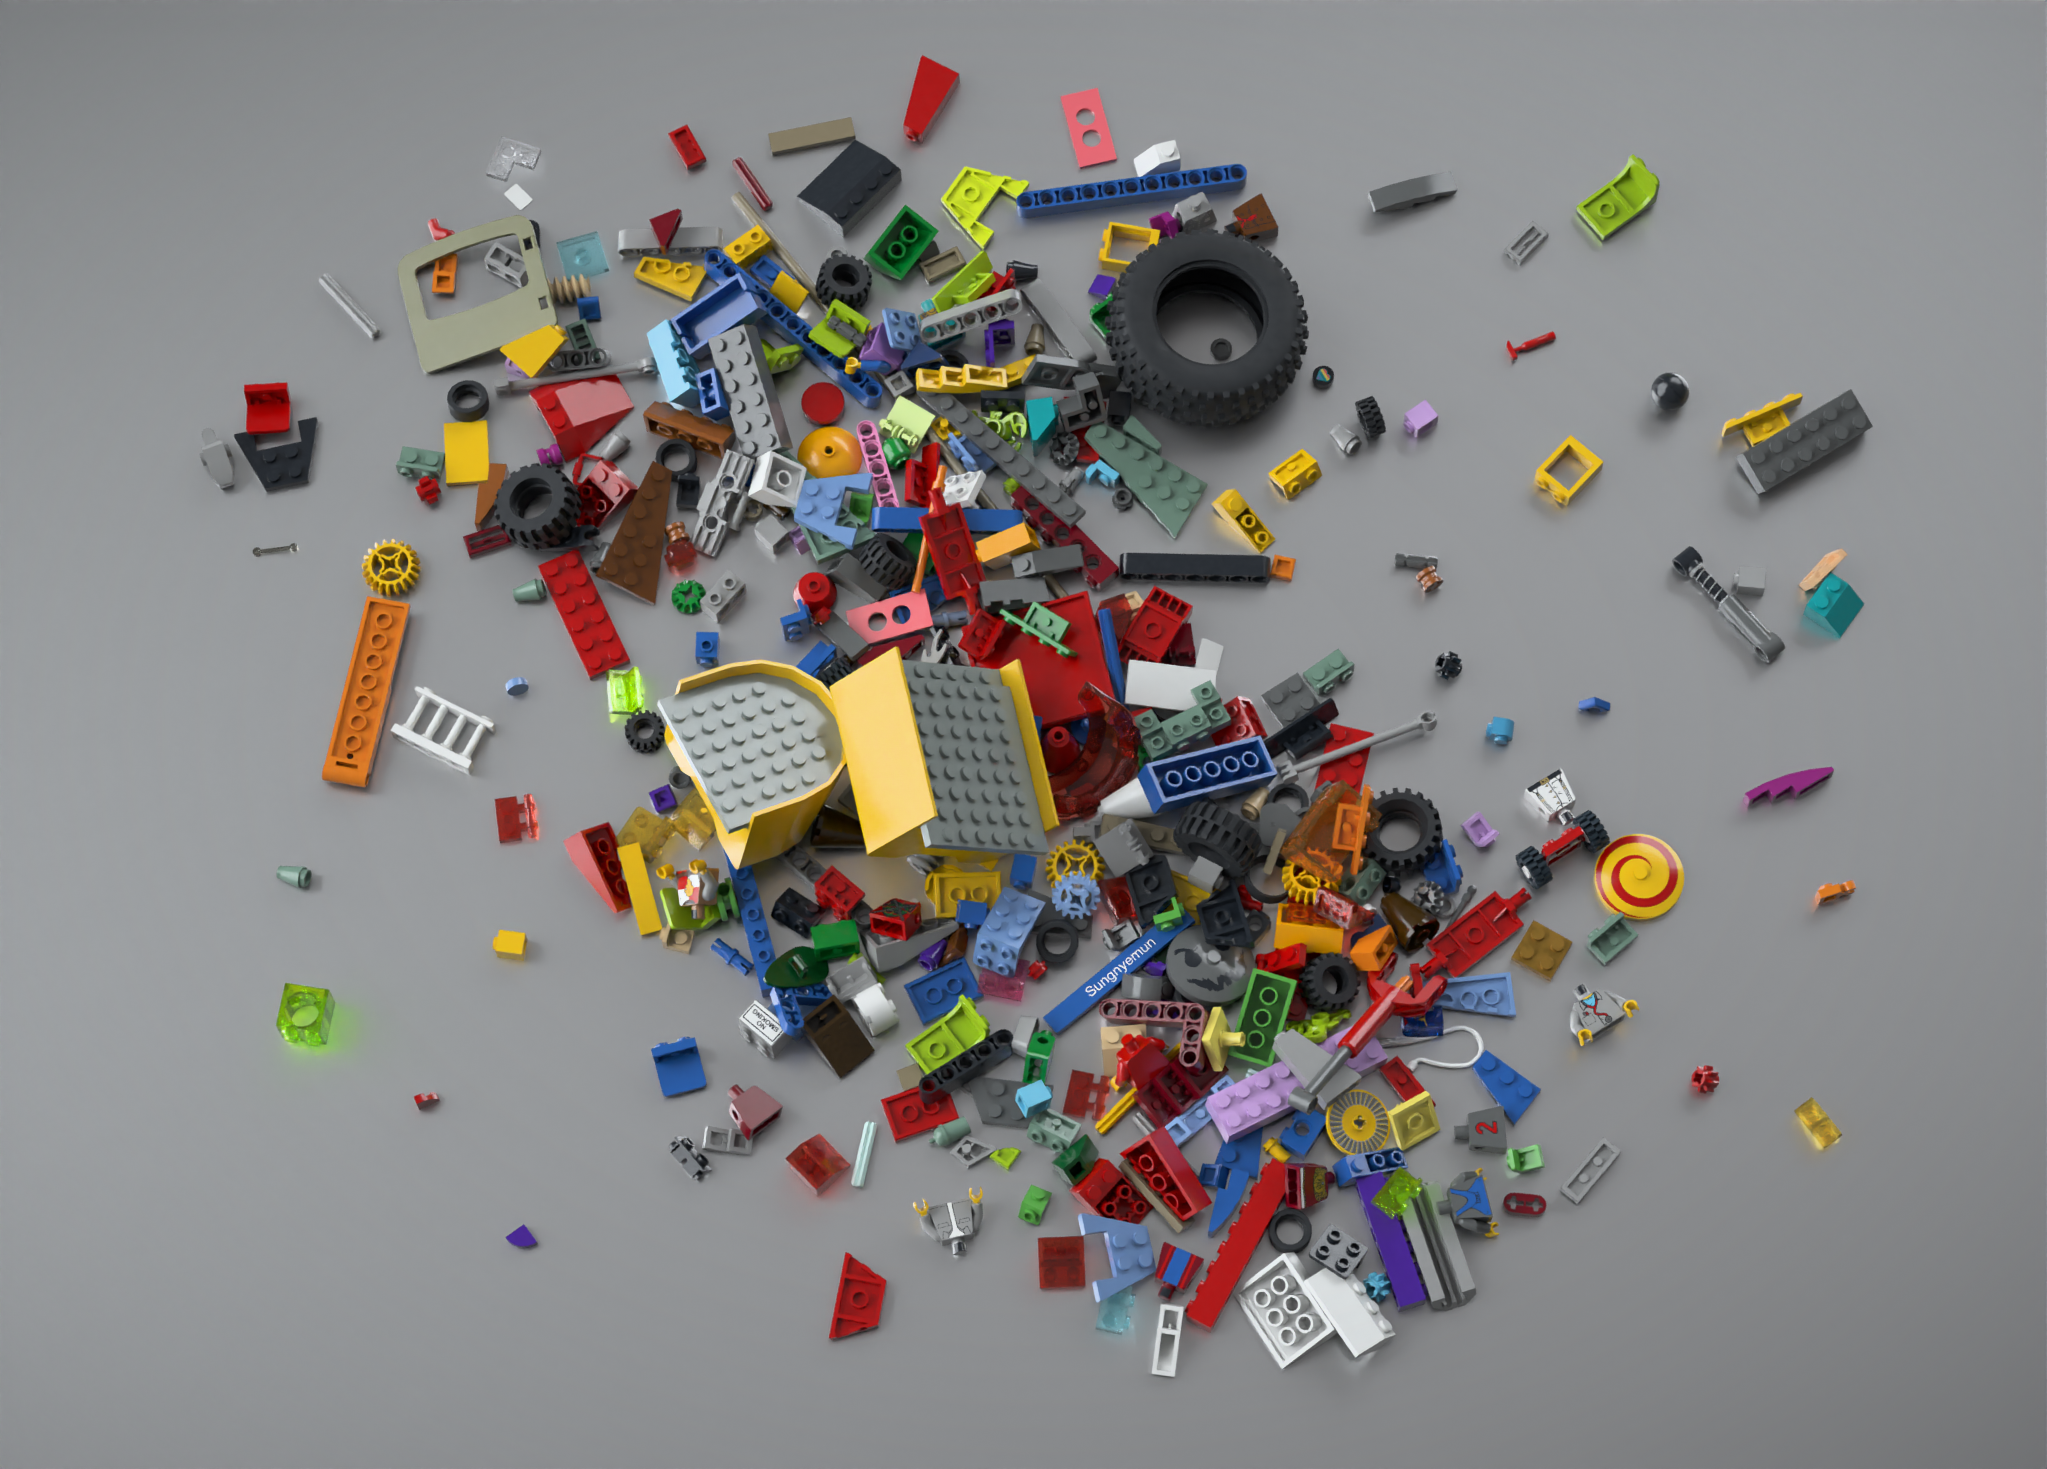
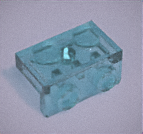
M1128 1286V1288H1124L1101 1301L1095 1329L1122 1335L1123 1329L1129 1328L1131 1316L1127 1315L1128 1307L1134 1306L1136 1294L1132 1293V1286Z

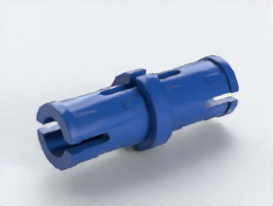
M720 938L714 941L721 946V949L714 944L711 945L710 949L724 958L725 963L728 965L732 964L745 976L750 973L743 965L752 970L754 967L753 963L741 956L736 948L732 949Z

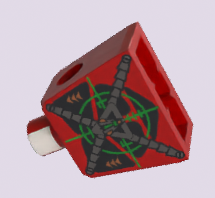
M893 898L869 913L871 931L873 933L907 941L922 923L921 903L914 898L910 901Z

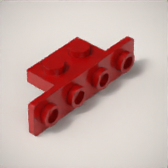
M935 442L922 447V462L914 459L906 461L905 502L920 508H930L931 499L927 491L932 489L933 482L936 481L940 465V443Z

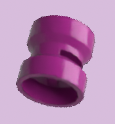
M557 443L550 445L548 449L541 448L536 450L541 466L543 463L550 465L564 463Z

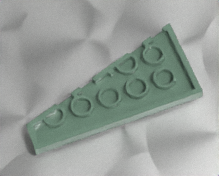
M1105 423L1092 424L1084 439L1101 458L1105 459L1113 470L1120 474L1124 484L1146 508H1149L1156 516L1158 522L1161 525L1163 524L1170 532L1169 534L1175 539L1208 484Z
M788 451L779 454L802 465ZM806 470L804 480L817 479ZM844 503L842 504L837 526L857 529L853 550L847 549L845 545L838 541L830 540L828 536L820 532L816 533L798 524L818 565L867 545L876 534L870 531L860 518L858 519L853 515ZM790 507L793 514H795L796 507Z

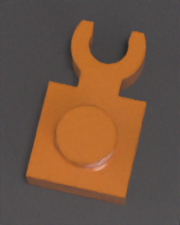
M1853 880L1841 885L1839 883L1835 885L1828 883L1819 887L1815 898L1818 905L1838 899L1842 895L1854 893L1856 886Z

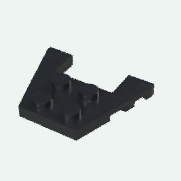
M317 417L298 421L301 442L257 451L254 434H248L247 432L234 434L237 444L266 492L309 483L313 448L318 428Z

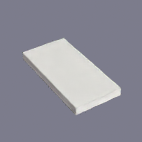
M1129 660L1124 704L1184 712L1197 705L1191 694V689L1211 680L1215 687L1217 671Z

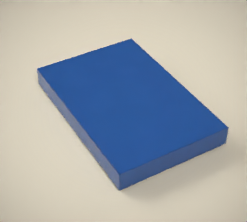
M965 957L904 985V989L923 1026L950 1013L957 1005L959 996L962 994L966 999L970 997L973 1002L984 998V994Z

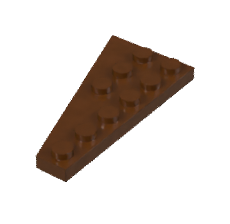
M655 461L651 462L595 575L653 606L656 602L672 470Z

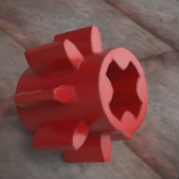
M428 476L419 479V486L415 487L421 502L427 500L430 505L438 501L437 495L441 494V490L436 479L430 480Z
M1697 1066V1070L1692 1074V1086L1698 1087L1699 1093L1714 1092V1089L1719 1084V1072H1714L1713 1066Z

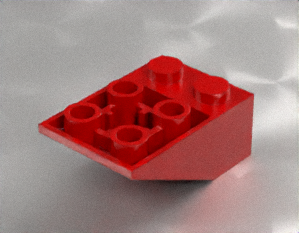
M600 460L577 488L582 504L581 508H579L581 511L580 518L576 519L577 526L594 525L600 531L633 500L638 487L612 461Z
M1098 1158L1091 1173L1069 1190L1093 1215L1139 1224L1154 1207L1107 1159Z

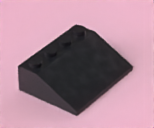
M854 140L797 196V199L844 237L902 181L901 169L886 156Z

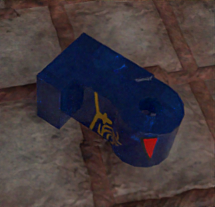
M1433 1006V1011H1428L1424 1016L1400 1017L1402 1033L1407 1037L1443 1036L1442 1006Z

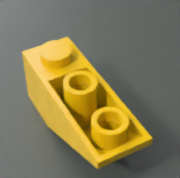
M1236 489L1226 490L1211 503L1221 517L1258 553H1261L1275 540V537Z

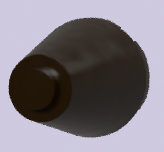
M824 804L817 814L819 816H817L816 821L813 823L810 846L865 848L860 821Z
M1388 892L1381 898L1380 908L1403 949L1407 952L1413 953L1425 946L1423 942L1427 938L1431 941L1440 928V923L1436 917L1397 892Z

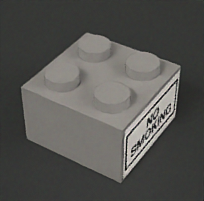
M757 999L738 1018L739 1029L742 1031L741 1036L750 1043L754 1041L758 1045V1050L766 1057L770 1055L775 1059L792 1040V1036L782 1030L778 1017Z

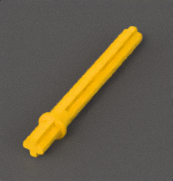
M1179 1042L1164 1055L1169 1061L1180 1052L1181 1043ZM1133 1087L1095 1125V1129L1100 1134H1105L1136 1103V1100L1132 1097L1137 1091L1136 1088Z

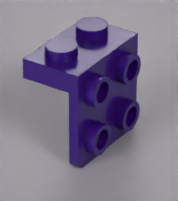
M1001 319L989 323L988 329L984 330L986 367L995 368L994 346L1015 345L1014 320Z

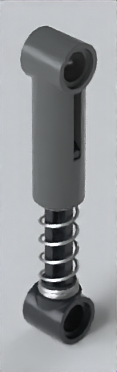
M1689 546L1672 560L1674 567L1681 575L1695 578L1696 583L1701 584L1702 590H1706L1708 596H1712L1714 602L1719 603L1718 610L1750 642L1757 655L1764 662H1770L1785 649L1783 641L1775 633L1770 632L1734 594H1727L1723 590L1724 587H1721L1717 583L1718 581L1711 577L1712 574L1709 575L1705 571L1706 568L1702 565L1703 559L1697 550Z

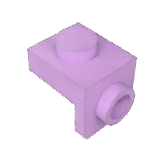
M1476 812L1460 825L1476 847L1487 848L1491 846L1499 835V832L1491 828L1480 812Z

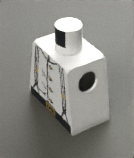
M1561 768L1525 789V799L1546 821L1549 822L1558 817L1565 826L1575 818L1569 809L1574 807L1576 799Z

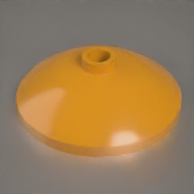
M822 427L812 431L803 439L798 449L797 460L817 479L854 475L861 468L862 451L859 442L850 432L839 427ZM828 449L833 451L831 454L825 453Z

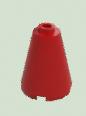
M1054 727L1041 740L1040 745L1047 772L1055 773V775H1064L1077 767L1081 758V748L1077 740L1065 728Z

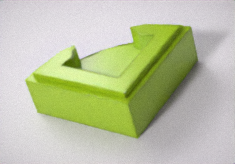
M1014 1147L998 1149L990 1155V1159L1009 1171L1021 1154V1150Z

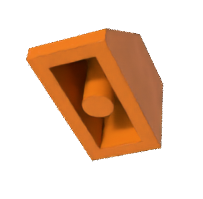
M1386 925L1360 938L1349 954L1351 960L1356 965L1357 971L1381 970L1398 944L1391 925Z

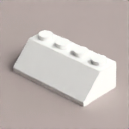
M1324 1268L1304 1281V1284L1355 1358L1377 1351L1396 1335L1392 1330L1390 1322L1382 1316L1378 1305L1368 1296L1365 1286L1357 1280L1353 1271L1347 1279H1342L1327 1268Z

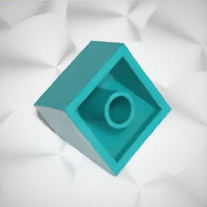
M1052 397L1026 401L1033 457H1037L1056 434V426L1059 425L1058 406L1053 404Z
M1830 572L1807 603L1803 615L1840 639L1864 606V602L1847 582Z

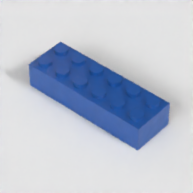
M1260 735L1147 763L1138 773L1137 777L1155 815L1186 807L1198 801L1202 802L1203 798L1218 799L1268 786L1278 773Z

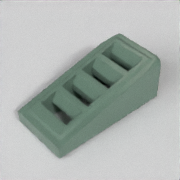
M585 318L565 326L574 350H578V347L588 343L591 344L589 348H597ZM581 328L585 329L584 332L573 336L572 332ZM587 335L588 339L576 343V339ZM599 352L596 354L595 360L601 359ZM577 354V358L581 365L583 362V358L581 354Z
M1131 415L1123 426V435L1160 456L1162 445L1135 416Z

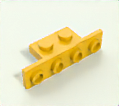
M1791 393L1785 396L1782 401L1777 403L1773 401L1766 404L1761 410L1747 412L1740 419H1730L1724 424L1721 434L1725 437L1743 429L1753 447L1790 425L1784 411L1799 405L1803 395L1802 393L1796 395Z

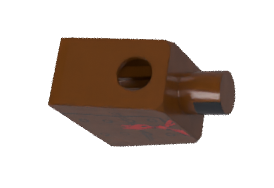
M1262 193L1234 209L1232 212L1233 223L1224 226L1225 231L1234 233L1235 236L1238 234L1245 236L1244 240L1248 238L1251 240L1250 243L1278 236V225Z

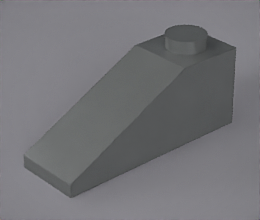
M1080 544L1032 551L1011 557L1014 575L1017 579L1034 576L1042 577L1085 566Z

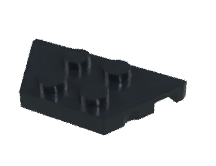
M1155 854L1149 858L1147 864H1139L1124 873L1139 925L1143 930L1154 921L1153 916L1161 914L1172 903L1171 898L1175 897L1177 899L1179 897L1169 862L1165 855Z
M1235 879L1229 880V885L1222 891L1216 890L1209 898L1196 905L1207 944L1255 947Z

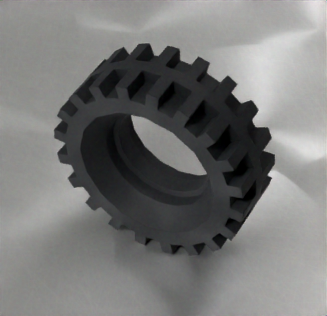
M1393 788V793L1386 794L1385 790L1381 791V797L1377 800L1373 797V802L1367 809V813H1370L1369 825L1364 828L1363 835H1367L1365 848H1361L1363 857L1375 860L1387 873L1386 875L1391 871L1394 872L1395 877H1400L1401 872L1407 871L1408 876L1413 875L1412 870L1416 868L1423 871L1425 869L1424 864L1427 862L1432 864L1435 861V853H1440L1441 850L1440 843L1443 840V829L1437 808L1433 807L1430 799L1425 800L1423 794L1419 791L1416 795L1412 794L1409 788L1405 789V793L1398 792V788ZM1395 817L1411 818L1418 823L1421 830L1418 842L1405 851L1390 850L1380 840L1382 826Z

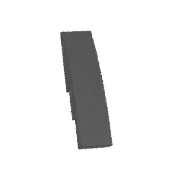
M1445 172L1391 184L1370 191L1367 195L1374 212L1411 208L1414 203L1433 201L1437 196L1452 195L1458 189L1451 172Z

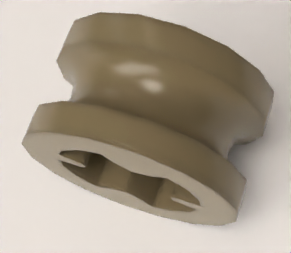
M753 499L749 500L744 512V517L747 520L757 521L761 518L763 511L760 502ZM749 507L756 509V513L749 512Z

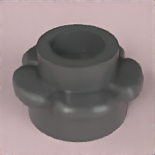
M1120 488L1112 496V502L1117 505V508L1125 509L1133 504V494L1126 488Z

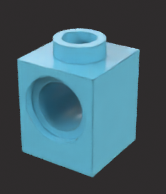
M1042 1080L1018 1089L1015 1101L1025 1118L1049 1109L1053 1095L1051 1089L1045 1086Z

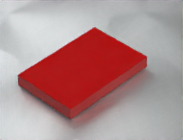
M919 1087L881 1099L896 1143L935 1130L940 1124L943 1125L959 1119L951 1094L946 1095L933 1104H926L921 1101ZM927 1088V1089H925V1091H932V1090H934V1089H932V1088Z

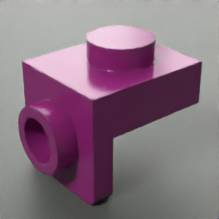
M1168 211L1149 218L1151 229L1160 230V237L1168 235L1173 239L1176 237V233H1179V230H1181L1179 220L1174 218Z

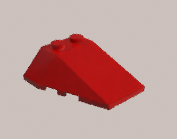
M617 374L540 385L528 391L537 410H540L551 430L566 463L579 458L580 454L590 451L591 447L599 439L601 440L608 430L616 426L634 409Z

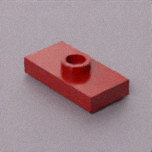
M688 125L668 133L687 170L707 161Z

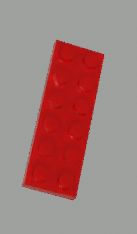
M579 550L568 552L538 565V569L590 680L631 663Z

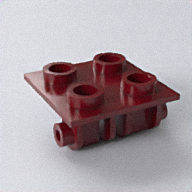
M1187 623L1185 627L1181 626L1164 655L1161 664L1176 666L1196 665V652L1191 623Z

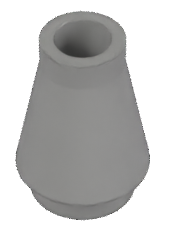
M1339 424L1335 425L1330 431V435L1333 436L1344 453L1353 455L1362 445L1359 436L1342 428Z
M617 431L615 434L612 433L599 455L606 461H611L629 448L628 445L631 441L620 431Z

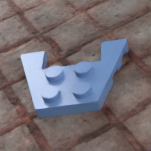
M873 473L804 480L794 514V522L816 533L820 532L828 536L830 540L838 541L845 545L847 549L853 550L857 529L837 526L846 491L869 494Z
M1086 1213L1078 1215L1082 1236L1098 1233L1104 1234L1113 1278L1092 1282L1096 1303L1105 1300L1156 1271L1147 1226Z

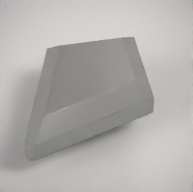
M966 1135L951 1153L964 1165L970 1167L991 1155L997 1148Z

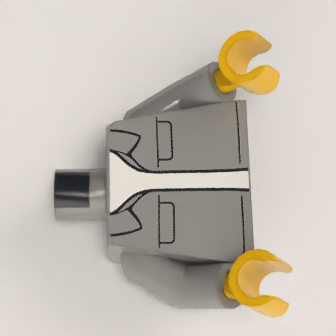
M971 1187L969 1189L970 1198L928 1207V1203L925 1199H922L924 1206L920 1209L917 1208L915 1202L913 1203L915 1210L920 1213L919 1219L923 1230L934 1241H940L942 1246L952 1244L954 1255L966 1253L965 1241L973 1239V1233L979 1230L983 1219L982 1200H980L983 1196L981 1187L980 1194L978 1195L972 1194Z

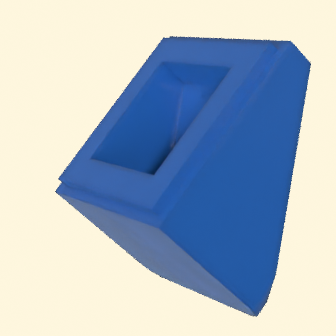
M1202 1163L1198 1180L1202 1187L1218 1190V1188L1225 1189L1229 1170L1222 1165Z

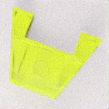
M965 166L941 198V202L980 248L984 250L994 236V231L977 221L1000 190L1017 199L1019 194L1028 189L1029 182L1026 180H1014L1008 176L992 175L991 172Z

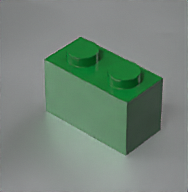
M854 919L810 927L816 962L849 956L854 953L860 954V942Z

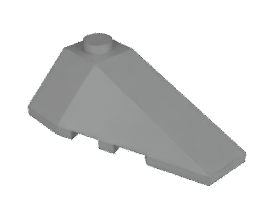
M952 918L924 919L920 927L907 941L873 933L871 928L860 931L859 934L872 966L878 972H889L892 968L901 966L959 929V925Z

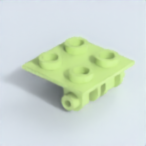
M899 395L886 420L881 419L879 422L881 427L879 434L886 438L903 439L909 450L915 454L936 416Z

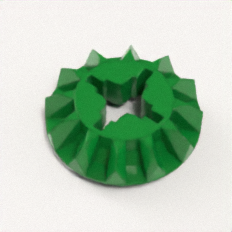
M685 579L683 582L677 583L674 590H672V603L677 610L683 613L697 612L701 609L700 600L706 595V591L702 584L695 580L687 581ZM692 589V595L695 597H690L686 603V598L682 594H687Z

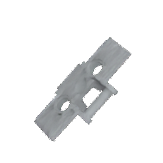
M727 449L716 478L713 479L712 483L707 481L696 508L700 511V517L688 544L689 547L716 557L727 528L729 527L736 531L740 530V522L749 500L752 499L748 496L749 493L743 491L755 460ZM728 477L734 479V485L730 489H726L724 486V481ZM738 494H741L742 496L733 519L729 523L727 522L728 515L725 514L731 498L735 499ZM712 517L718 520V525L714 529L708 527V521Z

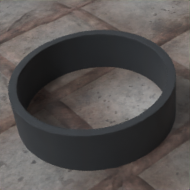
M1268 854L1258 856L1251 868L1257 864L1265 863ZM1277 857L1275 865L1281 869L1286 867L1285 860ZM1250 870L1244 876V884L1248 893L1262 903H1280L1289 896V891L1281 895L1264 894L1251 882Z

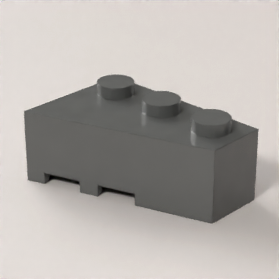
M1034 576L1023 579L979 582L983 610L993 617L1002 615L999 613L1001 608L1014 612L1031 607L1034 601L1039 604L1050 601L1044 577Z

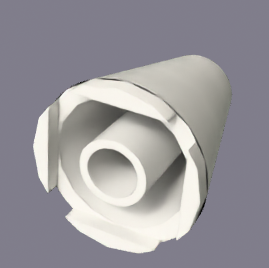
M1138 777L1101 800V806H1098L1101 818L1104 814L1127 819L1153 817L1162 814H1153Z

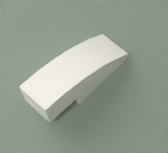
M1161 1303L1152 1374L1175 1377L1184 1312L1183 1305Z

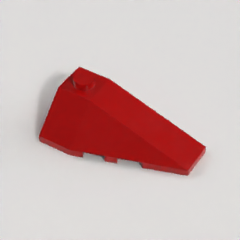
M609 822L582 830L563 841L573 863L614 913L632 907L627 882L623 879L621 869H623L617 854L619 843Z

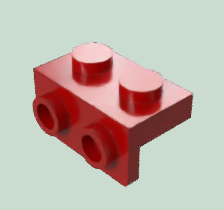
M978 609L958 647L977 660L989 658L995 650L993 645L996 640L1000 639L1005 632L1004 626L1007 621L1004 619L997 620L983 609Z

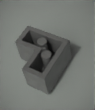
M1094 372L1073 377L1076 395L1056 401L1059 417L1066 432L1108 420L1100 385Z

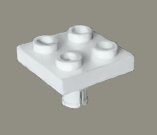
M983 470L948 477L945 480L946 487L943 494L946 505L960 502L961 507L964 509H979L975 499L986 478Z

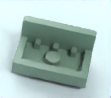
M1622 912L1609 916L1604 922L1605 926L1600 930L1598 928L1594 929L1588 935L1587 947L1604 965L1638 937L1637 932L1623 919L1624 914Z

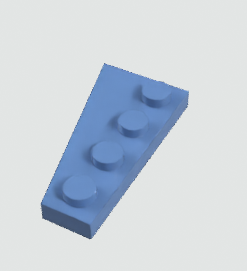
M1506 972L1450 978L1444 993L1432 1007L1516 1018L1511 974ZM1422 981L1423 988L1429 981Z

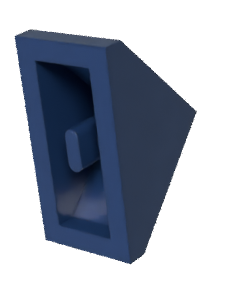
M918 341L902 363L901 370L909 378H914L918 368L939 370L941 366L949 367V362L940 353Z

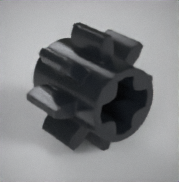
M1451 651L1448 654L1442 653L1435 661V671L1440 673L1439 676L1446 680L1449 677L1455 678L1462 670V660L1458 658V654Z

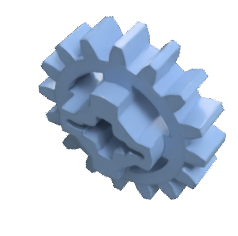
M1072 871L1069 872V877L1061 875L1062 882L1055 881L1056 888H1052V895H1054L1052 903L1056 904V911L1062 909V916H1066L1069 913L1071 919H1074L1075 915L1083 919V913L1090 916V909L1096 910V902H1100V895H1098L1100 894V888L1096 887V880L1090 881V874L1082 877L1081 871L1077 873V876H1074ZM1065 888L1066 893L1063 894V897L1061 898L1062 891ZM1091 892V897L1087 902L1086 897H1088L1089 893Z

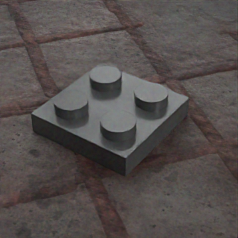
M1298 672L1261 695L1262 701L1282 729L1320 705Z

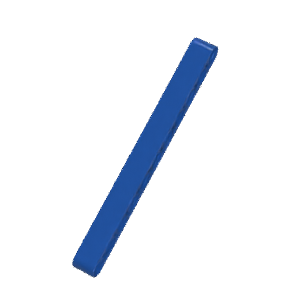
M1231 164L1023 192L1017 197V213L1022 218H1035L1184 198L1201 192L1206 195L1236 191L1245 187L1247 170L1241 164ZM1240 175L1242 178L1235 179L1233 176ZM1213 178L1221 179L1219 182L1212 181ZM1199 181L1200 183L1197 185H1193L1190 182ZM1173 183H1176V184H1178L1179 186L1173 188V187H1170L1169 185H1170V184H1173ZM1151 186H1155L1158 189L1150 190L1148 188ZM1129 189L1136 190L1135 193H1129L1127 191ZM1114 192L1115 195L1108 196L1106 195V193ZM1086 195H1093L1094 198H1092V199H1087V198H1085V196H1086ZM1067 197L1073 199L1070 202L1064 201V199ZM1046 200H1049V201H1051L1052 203L1046 205V204H1043L1042 202H1044V201H1046ZM1024 203H1029L1031 206L1023 207L1021 205Z
M712 249L706 252L704 269L709 277L719 285L731 278L726 275L734 276L740 272L750 277L758 292L756 295L760 296L762 301L765 302L764 305L769 312L760 318L791 345L799 344L803 347L802 354L865 407L872 409L880 405L883 389L875 379L865 371H861V368H857L854 374H847L845 372L847 356L839 358L809 338L808 335L813 329L810 325L721 251ZM858 380L860 381V383H854L852 381Z

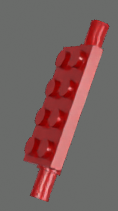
M936 487L933 490L927 491L934 509L932 512L918 517L946 600L958 596L964 597L969 615H974L978 609H982L977 596L978 589L980 588L979 582L987 580L976 555V548L960 502L946 505L942 488Z
M1522 888L1510 899H1503L1494 891L1426 944L1427 949L1434 958L1420 967L1421 974L1425 973L1424 977L1428 980L1433 974L1443 968L1452 978L1460 977L1524 927V923L1516 913L1518 908L1532 899L1529 892L1526 894L1527 890Z

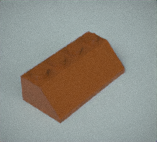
M654 401L643 414L647 432L668 440L675 438L683 439L689 442L695 450L722 460L727 449L731 450L736 440L735 430L726 424L719 425L713 423L707 417L700 418L694 416L692 412L686 409H675L667 402L659 403Z

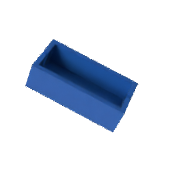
M740 272L670 319L678 335L683 337L681 341L690 356L702 359L711 353L708 342L709 338L743 324L751 325L769 313L761 297L756 295L758 292L750 277Z

